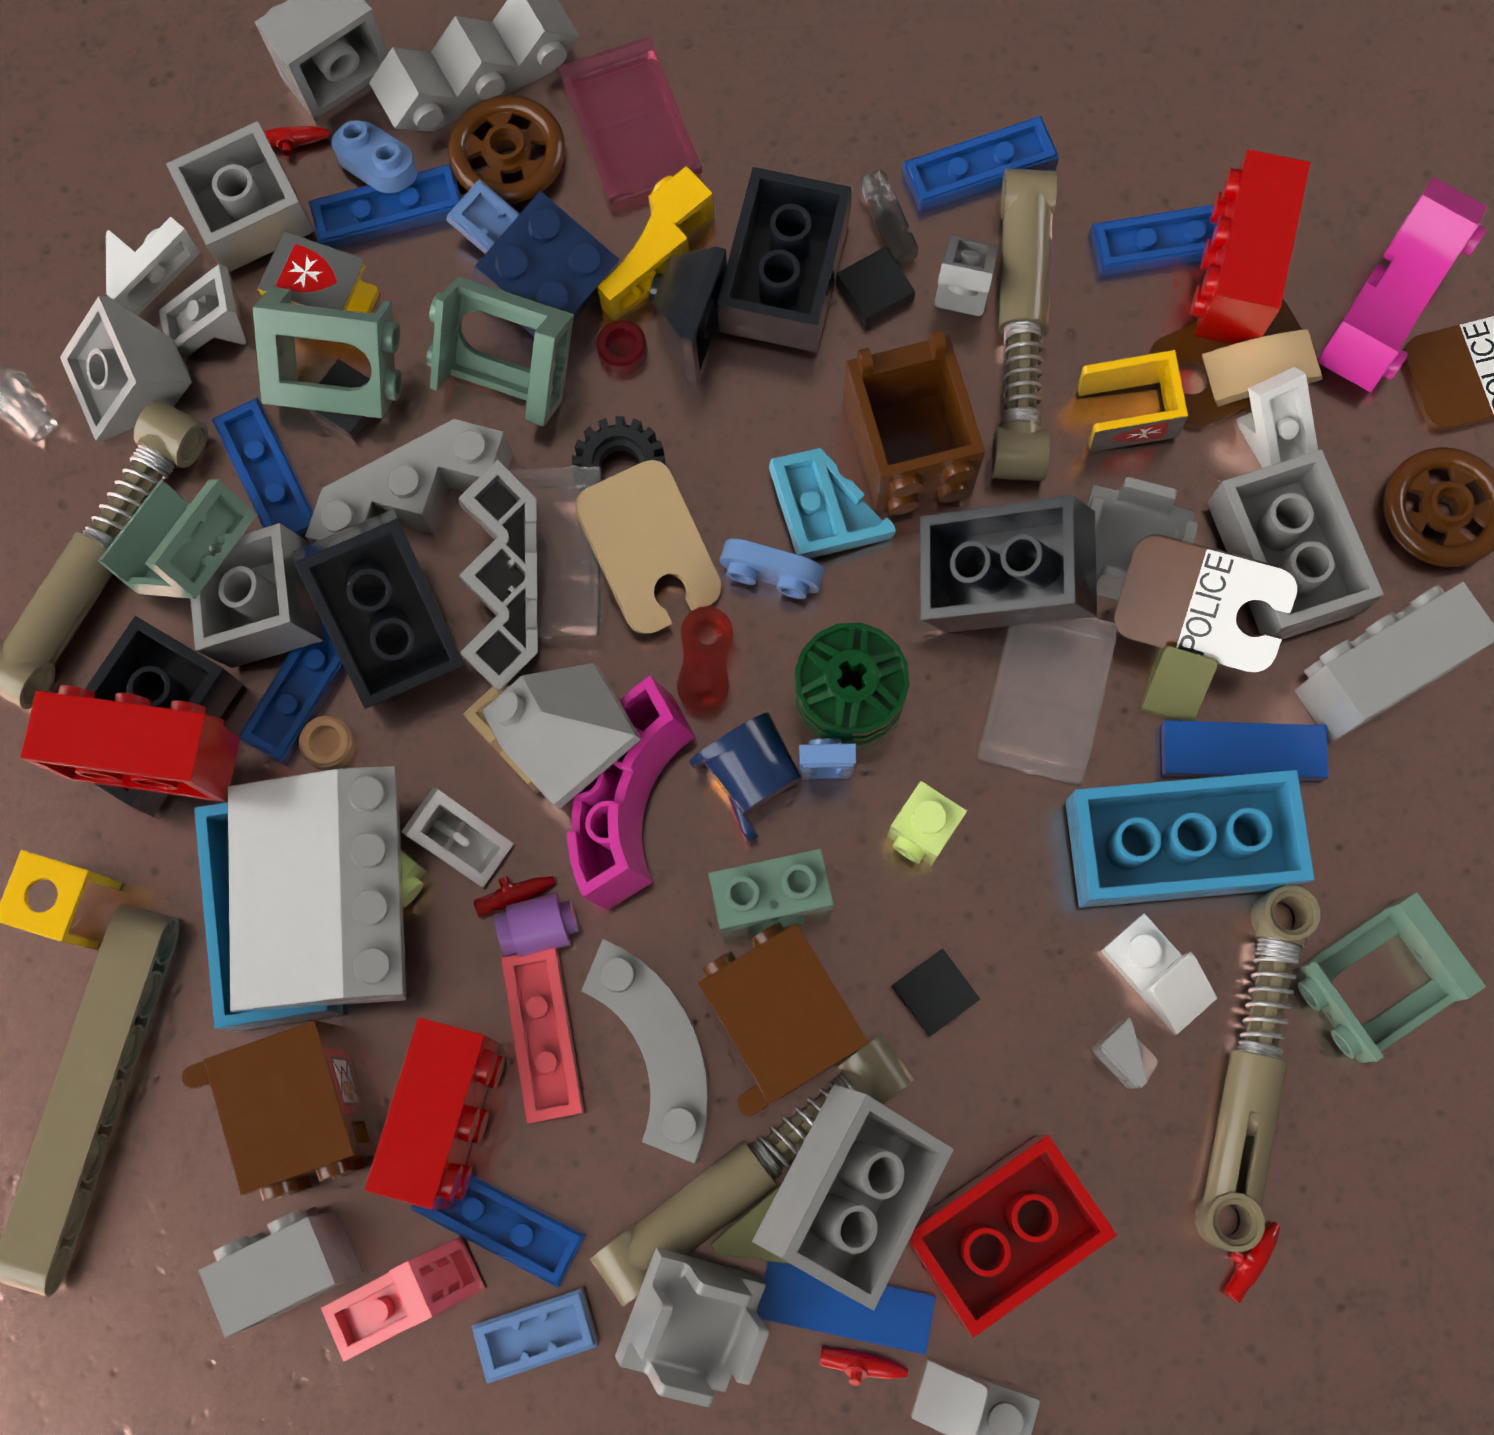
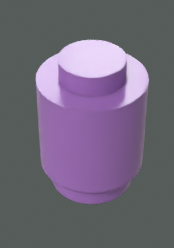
M557 892L507 905L506 912L494 915L496 933L504 956L517 954L518 957H523L552 948L558 949L571 945L570 934L579 932L571 900L561 902Z

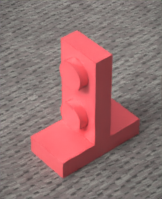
M459 1237L389 1270L385 1275L321 1307V1310L344 1362L484 1290L485 1286L463 1237Z

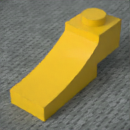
M687 166L676 175L666 176L656 184L651 195L648 196L651 216L642 235L623 262L597 287L602 309L613 321L619 320L649 296L655 274L664 273L669 257L688 253V239L715 219L713 193Z

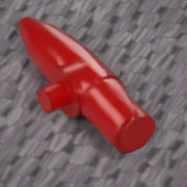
M290 126L263 131L271 147L281 149L283 155L286 156L292 155V151L297 146L316 143L330 136L329 129L316 126Z
M505 876L498 879L501 888L497 889L496 892L475 899L473 904L479 918L498 910L504 911L507 905L533 899L541 895L555 884L553 876H546L511 884L509 877Z
M1273 1221L1265 1228L1261 1241L1254 1248L1243 1253H1231L1230 1258L1236 1262V1270L1223 1290L1225 1295L1237 1303H1241L1249 1288L1257 1282L1277 1244L1281 1225Z
M822 1346L820 1366L845 1371L850 1377L849 1383L854 1386H859L861 1379L867 1377L898 1379L906 1378L908 1375L906 1367L889 1358L854 1349H837Z

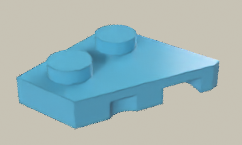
M821 448L771 459L769 464L770 474L796 555L809 559L893 538L896 532L894 524L888 518L882 520L863 500L865 494L852 480L844 478L839 473L837 465Z

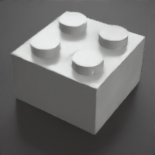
M287 0L282 4L272 7L264 16L255 21L282 80L314 121L369 85L370 80L388 54L374 13L365 0Z
M258 121L166 163L205 245L217 263L227 266L229 272L275 251L284 231L300 237L315 232Z
M280 523L244 534L197 598H190L195 651L230 668H234L324 641L322 620L294 564V551L311 543Z
M316 1206L305 1211L299 1209L269 1223L267 1226L271 1235L267 1237L264 1232L249 1238L244 1236L213 1251L217 1261L198 1271L225 1338L270 1320L363 1274L337 1211L319 1214Z

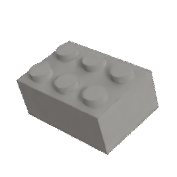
M1322 449L1224 480L1207 502L1228 553L1281 566L1289 570L1295 577L1297 594L1290 614L1275 610L1269 603L1262 600L1248 601L1260 634L1269 633L1280 636L1281 639L1289 638L1362 614L1384 595Z
M1464 582L1447 592H1444L1440 585H1437L1410 602V606L1398 614L1394 612L1388 614L1365 629V633L1350 642L1347 639L1319 657V661L1304 670L1309 679L1295 689L1294 692L1316 724L1327 725V740L1331 744L1493 644L1494 623Z
M834 1084L752 1242L874 1311L954 1149L867 1094Z

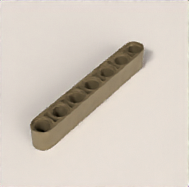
M127 904L120 905L111 916L0 1239V1283L50 1297L59 1289L66 1276L177 943L179 921L175 917Z

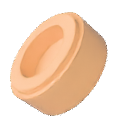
M333 716L314 718L305 725L299 737V749L303 758L315 768L323 771L340 769L345 766L353 757L356 748V739L350 727L342 720Z

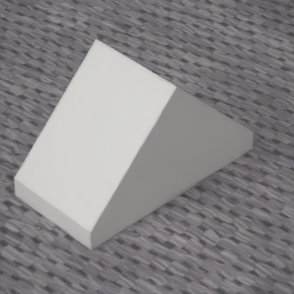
M434 786L401 831L416 844L482 888H484L514 844Z

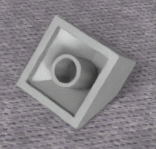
M109 296L97 297L60 356L96 441L108 440L134 428L140 413L154 400H161L174 407L192 383L188 367L182 361L174 340Z
M594 663L522 675L482 710L500 747L552 805L558 809H561L641 740L600 667Z

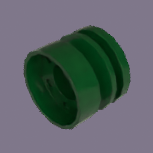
M860 622L839 623L818 632L802 649L795 667V713L804 731L813 739H840L842 744H856V752H863L882 743L897 727L910 686L908 663L899 645L881 629ZM846 674L851 680L860 676L862 678L860 690L857 691L852 685L843 689L841 687L842 675Z

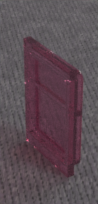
M650 36L558 67L569 102L610 204L653 190L656 184L664 177L674 176L686 166L695 175L703 172Z

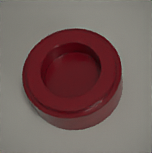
M627 320L613 321L605 325L597 336L596 348L598 357L607 370L617 374H627L634 372L645 362L648 353L646 337L643 330L637 324Z

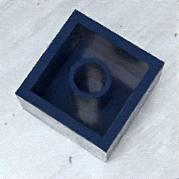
M539 191L474 266L472 281L574 314V322L598 294L597 287L616 269L620 259L544 193ZM520 325L534 337L535 329Z

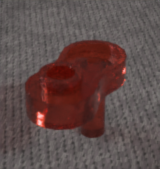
M705 606L698 607L689 612L683 620L680 631L684 658L676 683L677 692L683 704L691 710L701 713L717 709L727 699L730 688L726 660L733 639L732 623L728 616L718 608ZM705 625L713 626L718 634L716 641L709 645L702 644L697 638L698 630Z

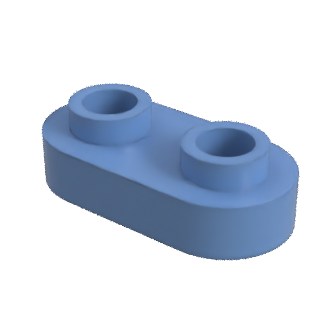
M350 121L342 125L332 137V147L341 167L377 191L383 193L399 192L409 187L415 181L418 170L410 148L374 124L365 121Z
M727 539L719 559V563L727 569L726 575L732 580L749 585L756 584L757 580L776 585L778 592L797 599H805L807 593L819 592L825 569L811 559L742 539Z

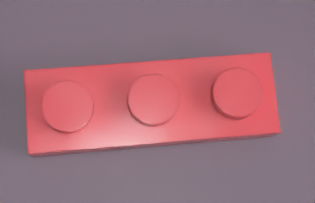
M552 948L523 957H518L517 954L501 957L527 1124L583 1114L584 1107L558 949Z

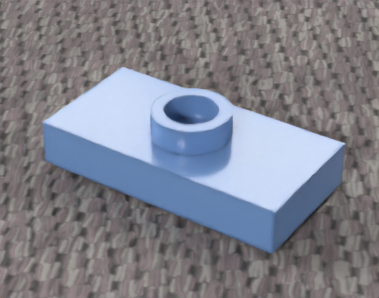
M479 179L449 212L447 222L486 254L519 216V213Z
M814 739L809 741V745H799L798 771L802 777L801 780L849 779L852 776L856 765V744H842L840 739Z
M583 1287L475 1323L471 1326L487 1384L598 1347L599 1345Z

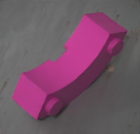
M1432 177L1382 256L1390 261L1388 266L1386 267L1379 262L1376 264L1355 297L1343 321L1341 320L1318 358V363L1370 393L1382 376L1391 381L1408 356V353L1402 350L1401 347L1432 295L1459 254L1462 253L1469 257L1484 236L1487 228L1480 225V222L1488 206Z
M648 676L619 700L641 740L572 798L571 831H567V843L573 874L582 897L606 910H610L653 882L647 869L642 845V825L646 803L652 787L666 764L681 748L696 738L673 695L652 676Z

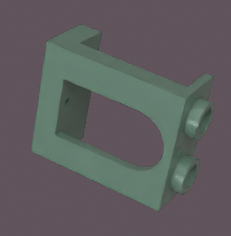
M457 276L443 292H438L435 295L430 307L429 320L434 323V336L426 355V364L428 367H431L430 389L437 391L447 378L452 375L526 400L525 421L544 427L563 400L574 314ZM474 311L484 312L535 329L531 369L474 349L466 341L462 333L461 323L463 316Z
M270 287L253 306L262 404L383 418L393 400L397 401L400 398L402 373L400 370L395 369L394 353L397 352L400 343V325L398 322L393 321L391 301H384L376 313L371 314L292 304L290 289ZM294 337L342 342L356 346L364 352L370 361L372 372L369 382L361 387L349 388L298 381Z
M219 479L208 480L191 503L182 498L166 482L159 481L98 562L137 594L196 599L257 517V514Z
M821 849L708 873L719 928L724 943L754 937L777 922H781L784 929L795 923L801 927L829 921L831 918L833 900Z
M1417 892L1395 900L1293 969L1301 980L1297 986L1302 997L1314 1010L1323 1011L1334 1027L1331 1030V1035L1337 1046L1347 1057L1351 1059L1356 1058L1359 1063L1379 1061L1384 1057L1381 1053L1383 1050L1453 1002L1469 999L1487 987ZM1398 934L1431 980L1372 1020L1360 1023L1333 986V980L1342 971Z

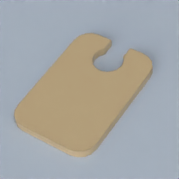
M655 460L644 461L579 493L575 501L576 516L631 629L638 633L650 634L673 624L666 609L658 604L654 595L655 584L663 575H674L682 581L686 590L685 600L692 613L711 605L718 599L721 593L720 577L677 484L666 465Z

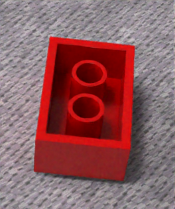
M1248 149L1239 168H1229L1223 191L1217 193L1212 208L1210 222L1215 223L1216 226L1212 239L1208 238L1201 259L1200 269L1206 270L1202 286H1197L1191 305L1190 316L1198 317L1194 336L1236 344L1260 338L1264 335L1281 309L1311 162Z
M61 685L59 693L35 692L21 751V759L66 780L227 802L228 786L231 785L240 737L223 726V719L207 715L206 707L185 701H171L170 709L150 706L151 700L127 693H116L114 701L95 699V692L68 685Z
M418 1017L364 1191L431 1210L452 1209L455 1199L463 1200L472 1174V1167L465 1165L472 1143L479 1144L481 1142L488 1122L489 1111L482 1109L488 1087L496 1089L504 1068L505 1056L498 1054L501 1047L500 1043L483 1034Z
M1038 1134L922 1215L908 1242L965 1329L974 1338L1112 1240L1117 1234L1050 1136Z

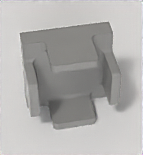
M1131 477L1125 478L1120 490L1097 485L1092 486L1087 506L1095 511L1097 595L1119 600L1134 548L1145 536L1159 534L1194 543L1198 522L1193 521L1195 511L1173 505L1178 492L1176 489Z
M656 1247L615 1354L619 1366L647 1374L657 1394L662 1397L708 1408L711 1407L715 1396L712 1389L725 1392L732 1375L738 1383L746 1385L751 1383L769 1335L768 1328L757 1314V1307L766 1286L765 1282L757 1274Z

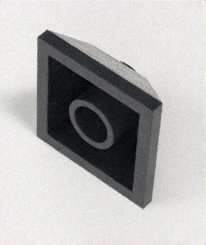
M717 246L670 256L664 273L655 274L649 291V302L654 304L656 323L687 382L695 385L698 384L718 329L717 301L727 267L726 249Z

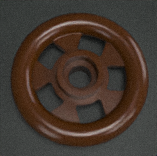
M517 95L495 96L482 100L470 107L456 122L448 143L449 163L458 182L469 191L480 179L508 204L531 199L539 191L543 192L558 176L565 157L564 134L554 115L542 104L527 97ZM514 116L523 117L531 121L526 132L510 124ZM487 121L493 128L488 131L484 141H481L473 134ZM532 144L546 145L543 161L530 160ZM512 148L515 150L510 154H500L504 149ZM479 155H483L486 164L490 168L477 174L469 161ZM523 171V180L514 183H502V174Z
M1449 447L1427 449L1407 458L1391 475L1384 494V514L1394 538L1411 555L1437 566L1459 567L1475 563L1494 551V469L1486 461L1470 452ZM1447 468L1450 481L1431 484L1428 470ZM1472 482H1476L1480 486L1487 499L1478 505L1474 504L1473 495L1466 487V485ZM1407 491L1422 495L1419 502L1420 512L1406 510ZM1438 502L1449 505L1452 515L1449 516L1443 513L1438 507ZM1473 518L1484 529L1479 536L1470 541L1460 530ZM1426 524L1435 531L1445 533L1446 536L1442 545L1434 543L1421 535Z

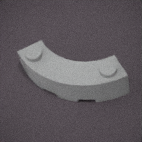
M602 939L581 992L600 1001L611 1009L628 1027L642 1052L650 1082V1112L642 1142L696 1164L699 1161L705 1143L710 1112L709 1077L698 1033L676 995L654 971L623 948Z

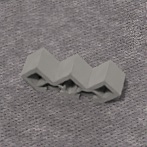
M507 0L493 21L455 16L431 52L392 47L369 84L395 129L434 132L458 120L464 112L476 103L495 96L508 95L554 72L565 61L567 53L579 39L580 35L559 0Z
M453 419L321 489L305 537L312 544L392 509L395 510L402 527L434 535L450 488L465 492L496 460L509 469L513 453L504 432Z
M496 460L459 497V506L494 539L459 575V578L496 615L460 652V655L499 692L538 653L537 498L500 461Z

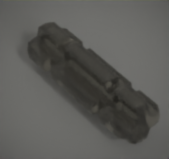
M882 170L866 174L861 179V190L866 202L871 203L869 209L883 241L888 243V250L898 265L913 261L918 254V245L913 233L907 230L909 224L895 193L890 192L892 186L887 174Z

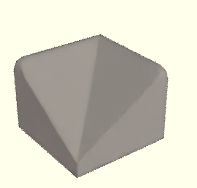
M1130 1018L1119 1020L1091 1047L1093 1049L1092 1052L1127 1089L1142 1088L1149 1081L1158 1064L1156 1057L1136 1037Z

